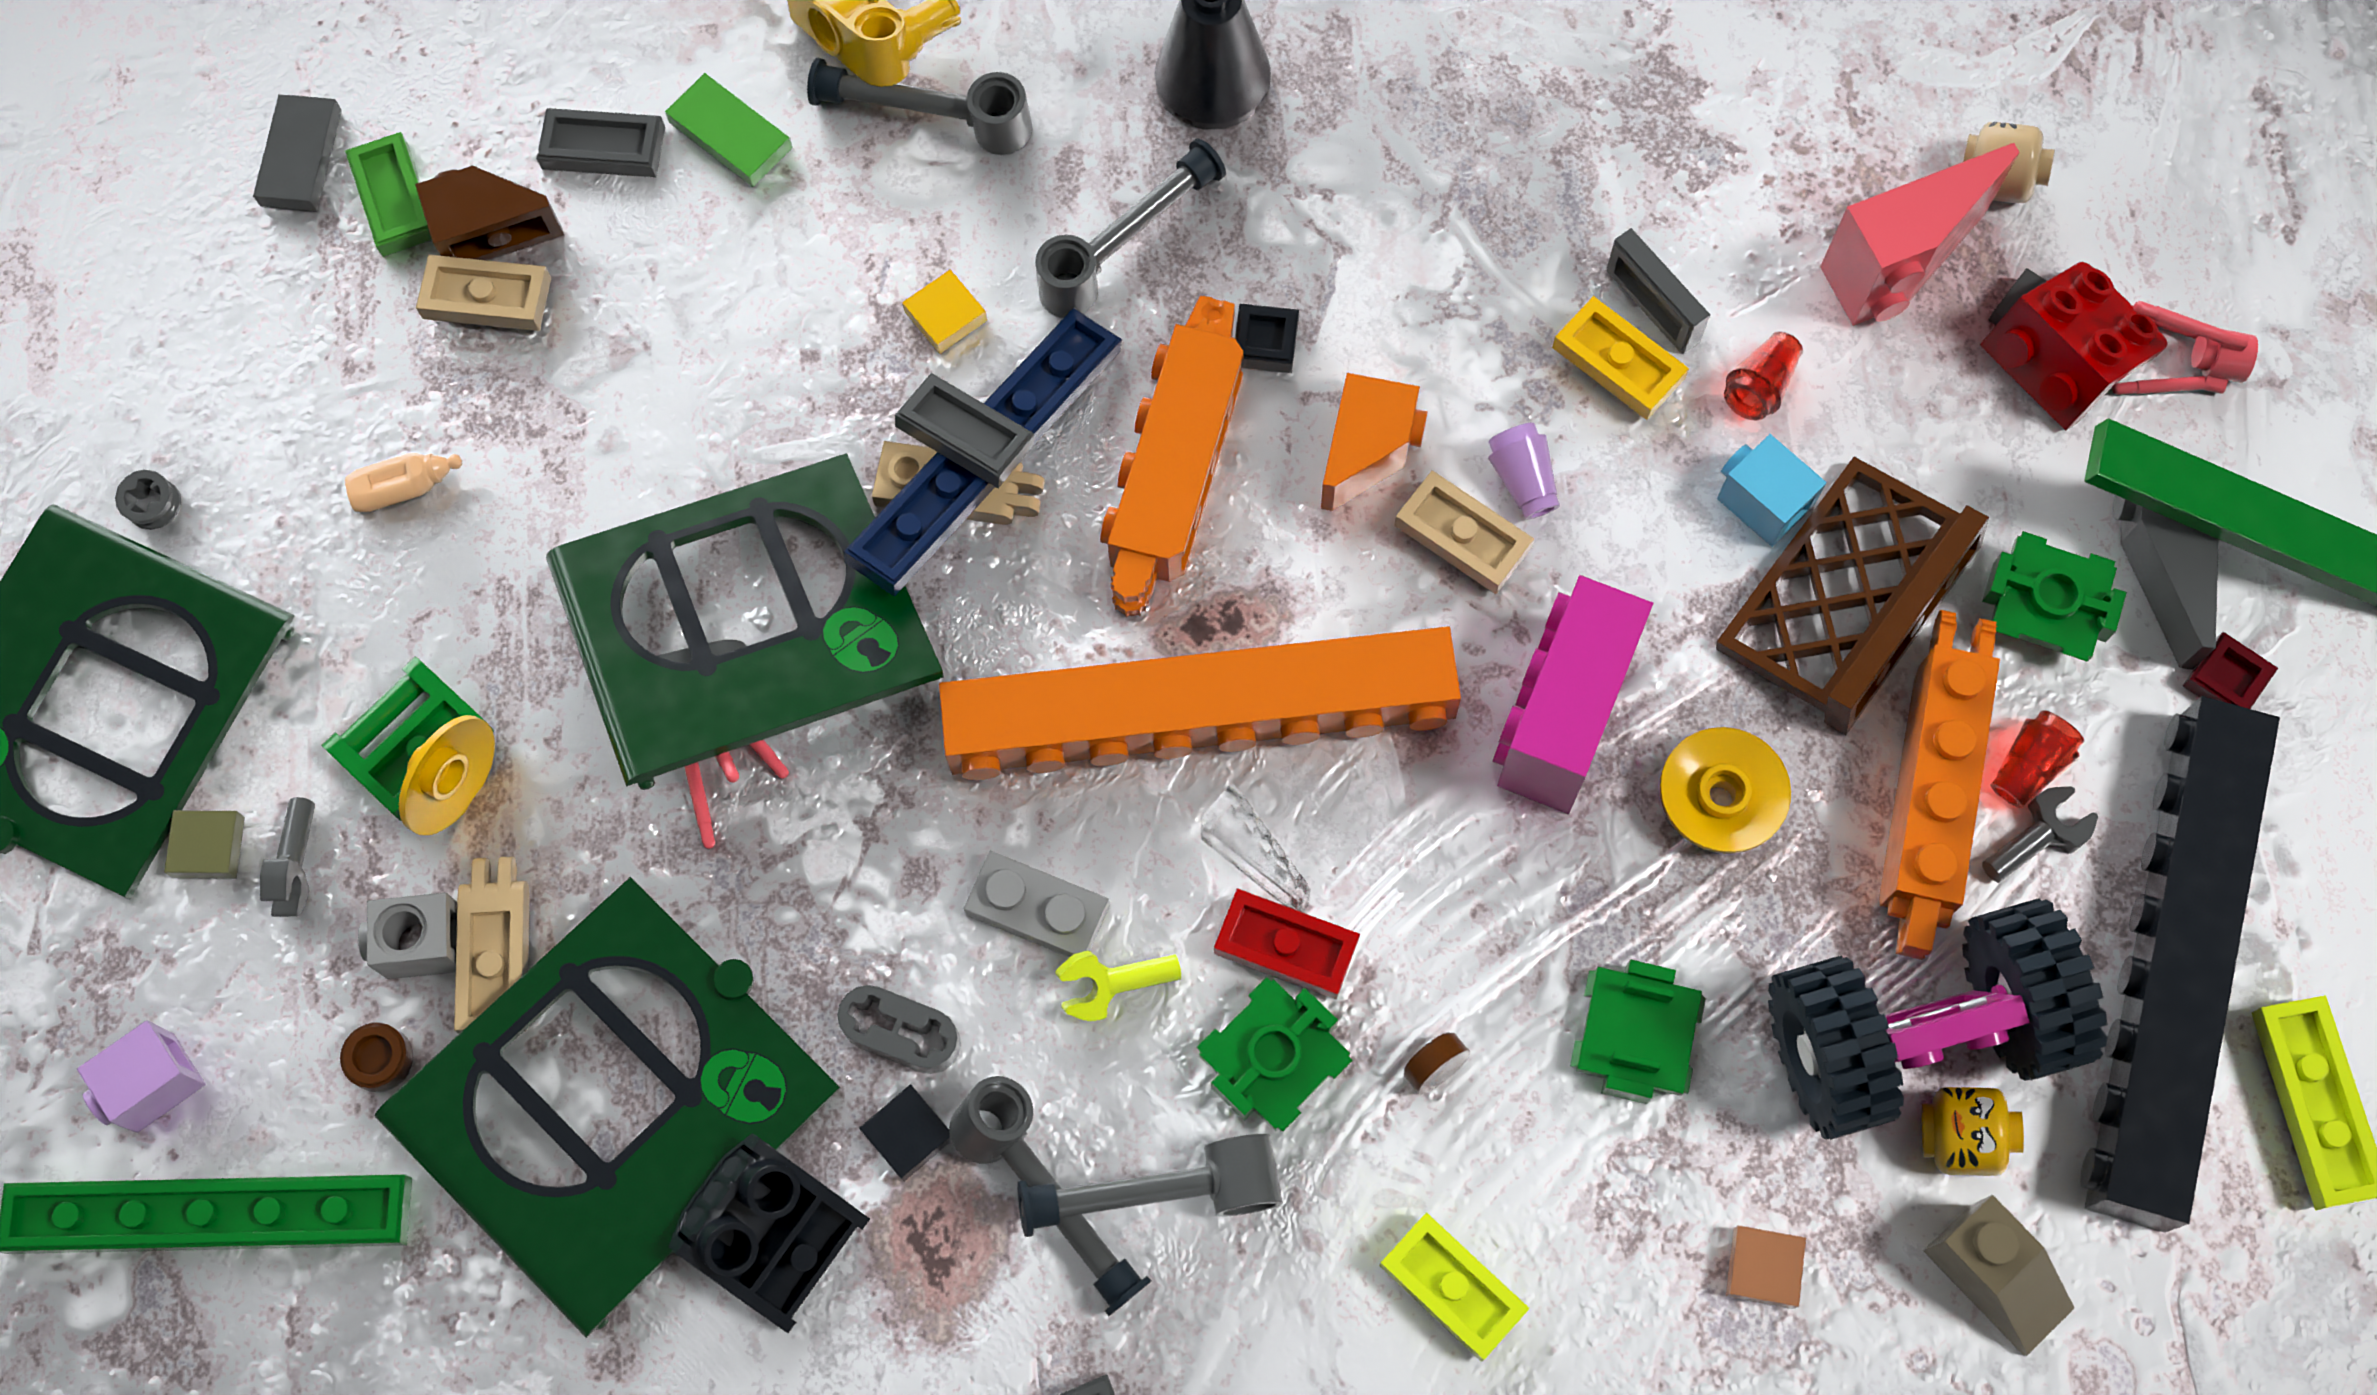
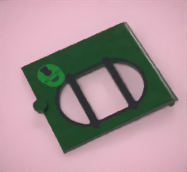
M847 453L559 545L546 554L548 566L626 787L638 783L641 790L650 789L655 785L653 777L944 677L941 665L906 586L894 597L846 564L844 586L835 605L823 618H817L812 610L775 519L779 516L789 517L817 527L835 542L844 558V550L875 519ZM753 523L756 525L797 628L773 638L716 656L711 652L675 559L673 549ZM647 559H654L692 656V660L689 663L671 661L651 653L631 636L625 626L622 612L624 594L632 576Z
M52 504L48 506L37 520L0 581V853L7 854L16 845H19L125 898L131 899L170 832L173 810H183L281 639L289 641L293 637L294 628L290 624L295 615L58 505ZM133 608H153L175 614L185 620L199 636L207 656L208 678L205 681H199L93 631L91 626L96 621L110 614ZM76 647H83L195 700V707L152 777L140 774L34 723L33 717ZM28 741L136 793L137 799L118 811L102 816L72 817L57 813L40 802L29 788L21 769L20 744Z
M629 877L377 1110L374 1117L582 1335L587 1338L594 1330L604 1328L608 1324L609 1316L674 1253L668 1246L682 1211L727 1152L752 1133L778 1151L840 1090V1086L748 995L754 984L753 972L748 964L742 960L730 959L718 965ZM616 968L642 971L663 980L684 998L694 1014L700 1035V1060L694 1078H687L590 980L592 972ZM569 991L574 992L675 1095L674 1102L611 1162H604L503 1058V1051ZM490 1074L586 1173L587 1179L584 1183L563 1187L536 1185L513 1176L496 1162L486 1148L477 1125L476 1094L481 1075Z

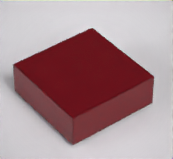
M2222 632L2216 637V648L2193 669L2182 686L2199 698L2204 696L2251 709L2278 670V667L2225 632Z

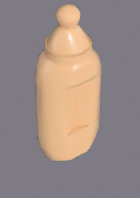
M407 453L357 469L345 477V486L351 507L355 512H372L420 497L429 492L435 484L442 482L450 469H459L462 466V459L456 454L446 459L431 453L427 455Z

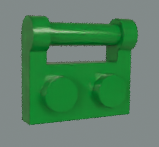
M416 656L402 668L405 675L343 734L339 736L334 732L321 744L334 759L400 821L399 796L407 773V765L414 751L423 745L440 727L457 717L472 715L484 720ZM423 692L430 696L365 759L359 755L366 746Z

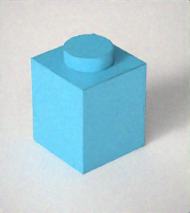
M1769 434L1754 449H1751L1747 444L1743 445L1727 461L1721 470L1726 479L1717 500L1773 547L1814 507L1827 482L1774 436Z

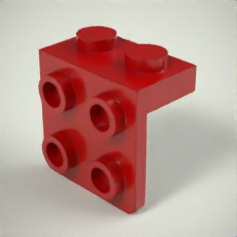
M2085 262L2073 265L2022 295L1980 343V346L2065 431L2076 425L2115 383L2157 357L2168 345L2167 339L2158 331L2154 320L2136 313L2133 305L2114 288L2111 279L2101 270L2093 268Z

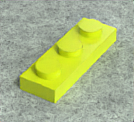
M2327 996L2265 1006L2251 1012L2315 1211L2376 1200L2377 1146Z

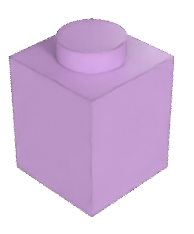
M148 1020L77 1068L89 1090L83 1093V1099L93 1115L104 1125L113 1123L137 1133L206 1085L174 1033Z

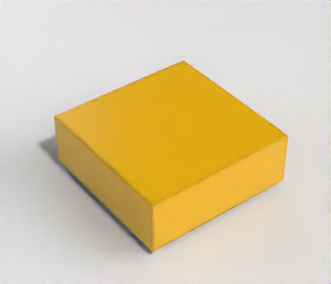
M951 269L902 302L906 315L939 354L988 321L985 309Z

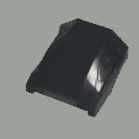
M752 1133L721 1158L680 1215L668 1247L743 1303L786 1333H789L796 1323L792 1319L796 1311L857 1227L863 1230L870 1218Z

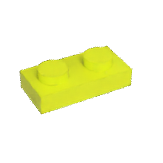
M1427 1212L1379 1265L1481 1362L1488 1357L1530 1309Z

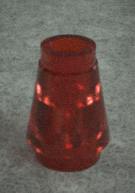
M1775 332L1727 375L1724 399L1732 411L1745 419L1758 421L1779 410L1799 359L1803 354V347L1799 340L1789 333Z
M2046 710L2040 711L2035 719H2025L1997 772L1996 778L1990 784L1991 788L2009 804L2017 808H2023L2029 800L2033 799L2080 759L2078 749L2085 742L2083 736L2069 722Z

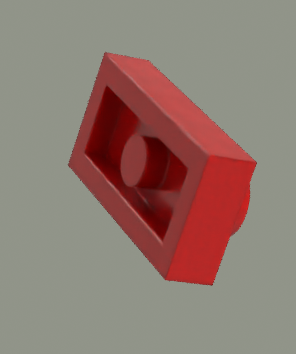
M1237 888L1214 945V954L1337 1000L1358 945L1360 933Z

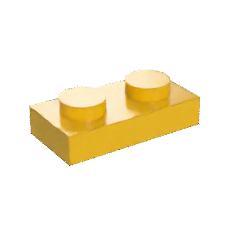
M1595 296L1555 336L1552 346L1559 354L1645 420H1648L1685 380L1689 370L1686 365Z

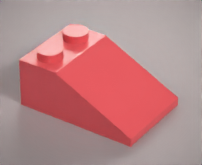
M2014 143L1847 206L1820 268L1853 326L1875 318L1877 322L1887 321L1902 313L1909 306L1911 299L1986 214L2020 153Z

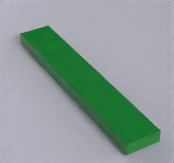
M2108 418L2095 426L2084 482L2377 607V534Z
M400 1174L4 1183L0 1210V1253L33 1254L405 1246L408 1240L412 1177Z

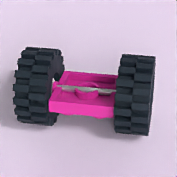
M2038 898L1970 918L1968 920L1969 926H1965L1963 936L1967 943L1962 944V956L1969 962V967H1965L1964 970L1966 980L1972 984L1973 990L1888 1015H1880L1877 1009L1878 998L1873 988H1866L1865 975L1860 968L1854 969L1853 961L1848 957L1843 958L1841 955L1774 974L1771 977L1772 983H1769L1768 992L1772 998L1768 1000L1769 1012L1775 1023L1771 1024L1773 1036L1779 1041L1781 1050L1778 1051L1782 1065L1785 1064L1788 1070L1789 1077L1787 1079L1792 1092H1797L1799 1096L1798 1105L1804 1115L1809 1114L1810 1125L1816 1132L1820 1131L1822 1138L1832 1140L1899 1119L1902 1114L1899 1107L1904 1106V1096L1898 1086L1903 1085L1902 1072L1896 1067L1895 1062L1901 1061L1903 1069L1930 1065L1944 1059L1942 1048L1966 1042L1968 1050L1993 1046L1999 1058L2006 1057V1067L2013 1074L2018 1073L2019 1078L2024 1081L2036 1080L2099 1060L2103 1056L2101 1048L2107 1045V1035L2101 1029V1027L2108 1025L2106 1011L2099 1007L2098 999L2104 997L2100 983H2094L2090 970L2094 969L2089 954L2083 955L2080 949L2082 939L2075 928L2071 930L2067 928V916L2061 910L2054 911L2052 902L2047 899L2041 901Z

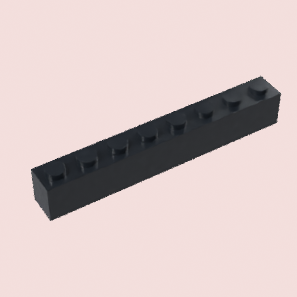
M2201 696L2182 714L2176 713L2168 725L2164 749L2172 752L2168 773L2165 772L2160 777L2153 797V809L2160 811L2157 832L2149 836L2141 859L2142 870L2149 872L2145 894H2140L2137 897L2129 921L2130 931L2137 933L2133 956L2129 955L2125 959L2117 983L2118 993L2125 995L2121 1019H2115L2110 1027L2105 1047L2106 1057L2113 1059L2109 1082H2104L2099 1088L2093 1107V1120L2100 1123L2096 1148L2091 1147L2088 1150L2081 1169L2080 1184L2088 1189L2084 1209L2165 1233L2190 1224L2280 721L2278 716Z

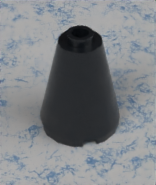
M1179 0L1155 66L1156 90L1165 109L1174 117L1176 112L1180 116L1191 120L1192 126L1203 130L1227 129L1248 120L1256 112V106L1265 96L1266 98L1270 88L1271 70L1267 54L1245 0Z

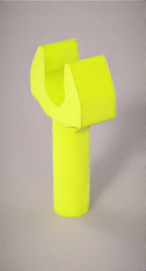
M1088 950L1072 955L1055 971L1056 976L1061 981H1073L1082 977L1092 979L1093 988L1087 996L1073 998L1061 1004V1008L1068 1015L1090 1022L1107 1017L1108 1004L1117 993L1181 980V968L1176 954L1109 968L1100 963L1098 958Z

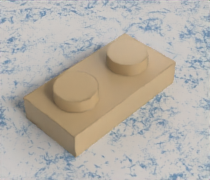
M428 255L416 309L422 319L540 331L552 277L546 266Z
M1431 470L1395 517L1394 526L1494 594L1499 592L1532 549L1534 542L1533 537L1433 470Z

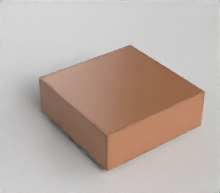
M1740 1225L1734 1227L1726 1296L1791 1309L1799 1307L1806 1238Z

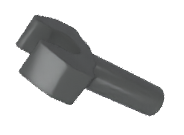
M2065 786L2046 789L2028 804V808L2033 816L2032 825L1982 862L1985 873L1994 882L2000 883L2049 845L2060 847L2068 854L2074 853L2091 839L2098 820L2097 813L2093 812L2083 817L2074 826L2064 825L2058 820L2056 809L2075 793V788Z
M294 797L289 800L276 859H264L262 862L260 900L273 901L272 917H298L307 903L309 885L302 866L315 809V803L307 798Z

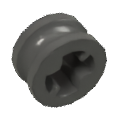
M144 469L135 471L122 480L117 488L115 501L116 507L122 516L140 528L153 530L164 527L177 516L181 507V494L176 486L167 481L162 475L155 471ZM150 489L160 495L159 501L149 502L147 512H145L136 504L138 499L148 498Z

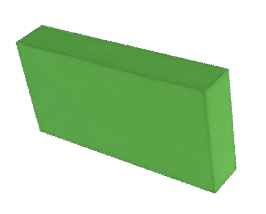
M706 73L665 111L668 122L751 187H754L793 149L790 137Z
M398 132L345 150L376 248L382 257L431 241L430 231L415 184L421 181L408 142L403 133Z

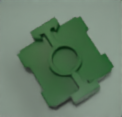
M2023 531L2014 540L2011 554L2002 551L1994 561L1982 599L1984 603L1995 605L1991 621L1997 622L1996 632L2088 662L2093 656L2097 640L2107 642L2118 627L2127 592L2116 588L2111 591L2117 570L2114 567L2116 561L2092 553L2088 558L2046 545V538Z
M1630 959L1624 973L1602 967L1589 971L1584 996L1589 997L1590 1002L1582 1040H1576L1574 1043L1570 1066L1575 1067L1577 1072L1605 1078L1601 1094L1643 1104L1650 1102L1654 1090L1682 1096L1683 1093L1689 1094L1693 1068L1689 1065L1696 1023H1702L1706 998L1700 990L1673 984L1676 970Z
M1266 977L1248 995L1251 1002L1221 1032L1214 1029L1197 1046V1049L1200 1052L1199 1057L1218 1075L1211 1082V1089L1244 1121L1255 1111L1275 1132L1277 1130L1283 1132L1302 1113L1298 1108L1329 1077L1335 1079L1353 1060L1349 1057L1350 1052L1331 1035L1338 1025V1019L1306 988L1294 999L1274 979L1270 981Z

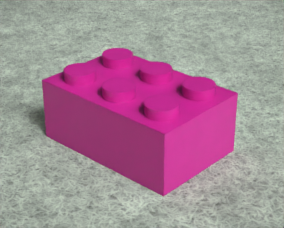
M1579 575L1571 596L1558 592L1538 649L1536 648L1515 706L1511 708L1492 762L1503 766L1497 787L1563 813H1570L1588 773L1654 604L1653 602Z

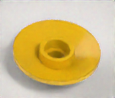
M472 715L457 717L440 727L423 745L414 751L408 762L407 773L399 796V814L406 828L419 835H433L448 828L466 812L475 795L485 784L493 763L495 738L487 722Z
M1715 727L1693 733L1673 749L1661 772L1659 785L1660 799L1668 820L1686 840L1708 851L1734 854L1757 848L1778 831L1789 811L1791 784L1785 765L1778 754L1766 742L1740 729ZM1713 788L1725 789L1731 795L1732 803L1728 806L1715 804L1710 797V790Z

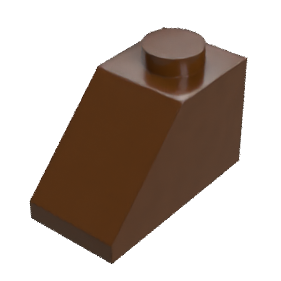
M472 165L460 170H446L437 174L432 179L415 184L433 244L441 256L488 261L564 236L562 226L546 195Z

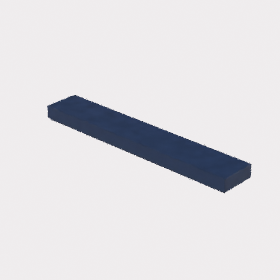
M1073 308L983 404L1034 433L1035 445L1120 353L1122 339ZM937 452L844 550V562L895 597L991 493L995 486Z

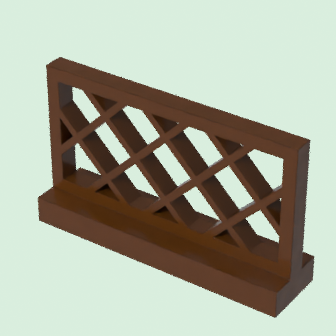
M1854 456L1716 642V650L1824 712V723L1847 735L1981 548L1989 517L1968 505L1959 513ZM1857 480L1880 493L1883 507L1850 513L1845 495ZM1893 500L1900 504L1894 505ZM1836 507H1838L1839 515L1830 517ZM1922 515L1940 525V528L1931 539L1905 543L1898 519ZM1888 521L1894 545L1860 551L1854 527ZM1844 529L1850 553L1816 559L1811 543L1816 534ZM1804 552L1806 561L1796 563ZM1919 555L1917 560L1911 566L1909 557ZM1898 559L1903 575L1901 582L1897 586L1871 590L1864 565ZM1854 567L1860 592L1826 598L1820 573ZM1810 575L1816 600L1781 606L1777 587L1782 580ZM1768 599H1770L1772 608L1762 609ZM1885 602L1877 613L1875 604ZM1864 606L1869 626L1864 633L1836 638L1830 612ZM1820 614L1826 639L1791 645L1785 620ZM1775 622L1781 647L1756 651L1740 642L1739 638L1748 626ZM1851 649L1849 654L1842 661L1840 651ZM1830 653L1835 673L1825 687L1821 689L1799 676L1795 659ZM1785 661L1787 668L1783 667L1777 662Z

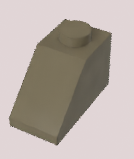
M1994 1195L1970 1205L1923 1250L2023 1356L2029 1355L2075 1309L2045 1247Z

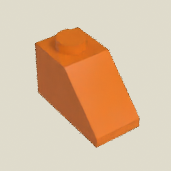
M1352 373L1346 374L1322 485L1321 509L1334 511L1403 469L1409 445L1421 448L1428 411L1416 409L1420 386Z

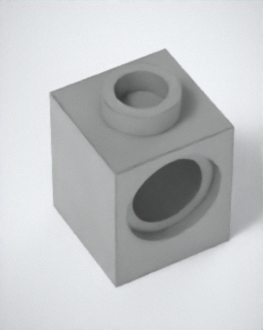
M444 892L367 901V922H362L358 930L359 951L362 959L367 961V966L387 979L456 972L457 901L449 894ZM421 924L422 932L416 944L408 949L399 950V940L402 933L412 925Z

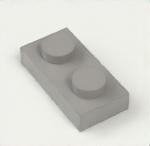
M990 850L963 909L965 914L1071 957L1076 953L1091 950L1109 909L1110 901L1107 897Z

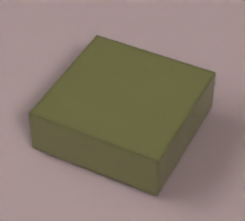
M173 810L164 873L172 878L237 879L245 817L238 811Z

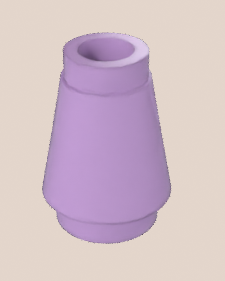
M1525 423L1512 427L1495 435L1488 441L1492 450V454L1488 459L1517 506L1522 510L1525 520L1546 515L1560 507L1556 496L1557 490L1547 437L1545 434L1538 433L1535 423Z

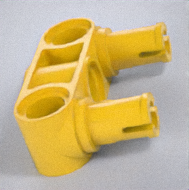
M787 0L789 16L795 24L810 35L827 54L836 57L860 79L870 85L879 87L892 86L905 79L910 71L909 62L915 59L918 53L922 51L923 44L946 30L957 27L961 23V17L958 16L961 12L956 0H925L906 11L896 9L886 0Z

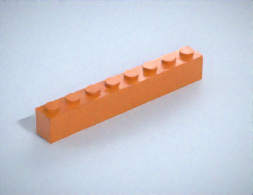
M1450 626L939 683L945 757L951 774H962L963 778L968 780L991 779L999 776L1001 769L1026 767L1027 771L1033 773H1049L1064 768L1065 762L1090 760L1091 764L1097 766H1112L1126 762L1129 759V755L1154 753L1155 757L1161 759H1175L1191 754L1193 752L1192 748L1217 745L1221 751L1238 752L1256 746V741L1282 738V742L1285 744L1301 745L1318 740L1320 734L1345 731L1348 737L1363 738L1383 732L1384 727L1409 724V728L1416 731L1433 730L1448 723L1447 720L1456 719L1461 701Z

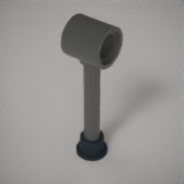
M816 58L809 71L807 97L811 105L819 106L822 101L841 104L844 99L964 119L967 120L969 127H973L979 145L986 151L998 155L1011 154L1020 150L1027 144L1032 134V122L1025 89L1016 77L1008 73L992 72L979 77L972 83L966 96L902 84L883 87L870 85L859 77L848 75L845 68L828 66L823 58ZM999 111H1009L1008 113L1002 116H991L992 114Z
M1199 138L1193 140L1189 144L1190 151L1177 161V170L1089 243L1074 235L1055 236L1043 243L1036 254L1035 265L1039 299L1044 308L1051 314L1062 318L1073 308L1082 314L1089 311L1097 300V275L1101 272L1100 265L1189 190L1192 188L1200 190L1211 180L1220 181L1225 177V165L1212 146ZM1064 273H1073L1078 275L1076 278L1071 280H1060L1056 278L1057 276Z
M993 1076L980 1081L956 1109L950 1120L949 1134L955 1149L964 1158L979 1164H990L1004 1158L1021 1181L1025 1180L1028 1187L1054 1183L1056 1190L1062 1189L1023 1140L1028 1135L1026 1131L1032 1123L1034 1113L1032 1100L1027 1091L1019 1083L1007 1077ZM983 1110L994 1114L1001 1122L1003 1130H995L987 1126L982 1120L979 1111ZM1082 1214L1060 1218V1224L1056 1225V1227L1098 1279L1093 1285L1110 1306L1105 1310L1108 1316L1112 1315L1151 1282L1148 1276L1141 1279L1125 1258L1119 1262Z
M1251 1134L1210 1143L1204 1147L1206 1167L1058 1190H1056L1054 1183L1028 1187L1025 1180L1018 1181V1206L1024 1236H1033L1034 1229L1059 1225L1061 1217L1210 1195L1214 1202L1216 1216L1219 1217L1250 1214L1278 1207L1283 1204L1271 1136L1269 1134Z

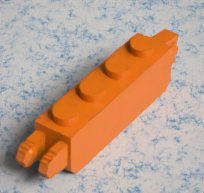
M1200 296L1186 325L1175 324L1169 345L1159 344L1151 373V378L1158 380L1152 399L1142 398L1136 416L1135 433L1141 434L1136 453L1126 451L1119 471L1118 487L1124 489L1119 507L1109 506L1104 517L1100 542L1108 545L1110 567H1113L1112 583H1110L1113 591L1112 601L1115 610L1117 609L1125 614L1126 618L1127 616L1134 615L1141 616L1142 611L1146 612V606H1149V599L1152 598L1157 579L1171 582L1184 575L1188 566L1243 382L1241 364L1244 352L1236 339L1232 337L1235 304L1225 300L1221 301L1208 296Z
M1939 610L1933 626L1928 655L1919 665L1913 683L1879 893L1880 906L1888 908L1887 915L1900 918L1896 954L1919 960L1925 959V955H1929L1932 952L1936 928L1948 929L1953 913L1964 902L2000 658L1993 657L1996 621L1979 618L1971 634L1970 652L1952 648L1957 628L1956 613Z

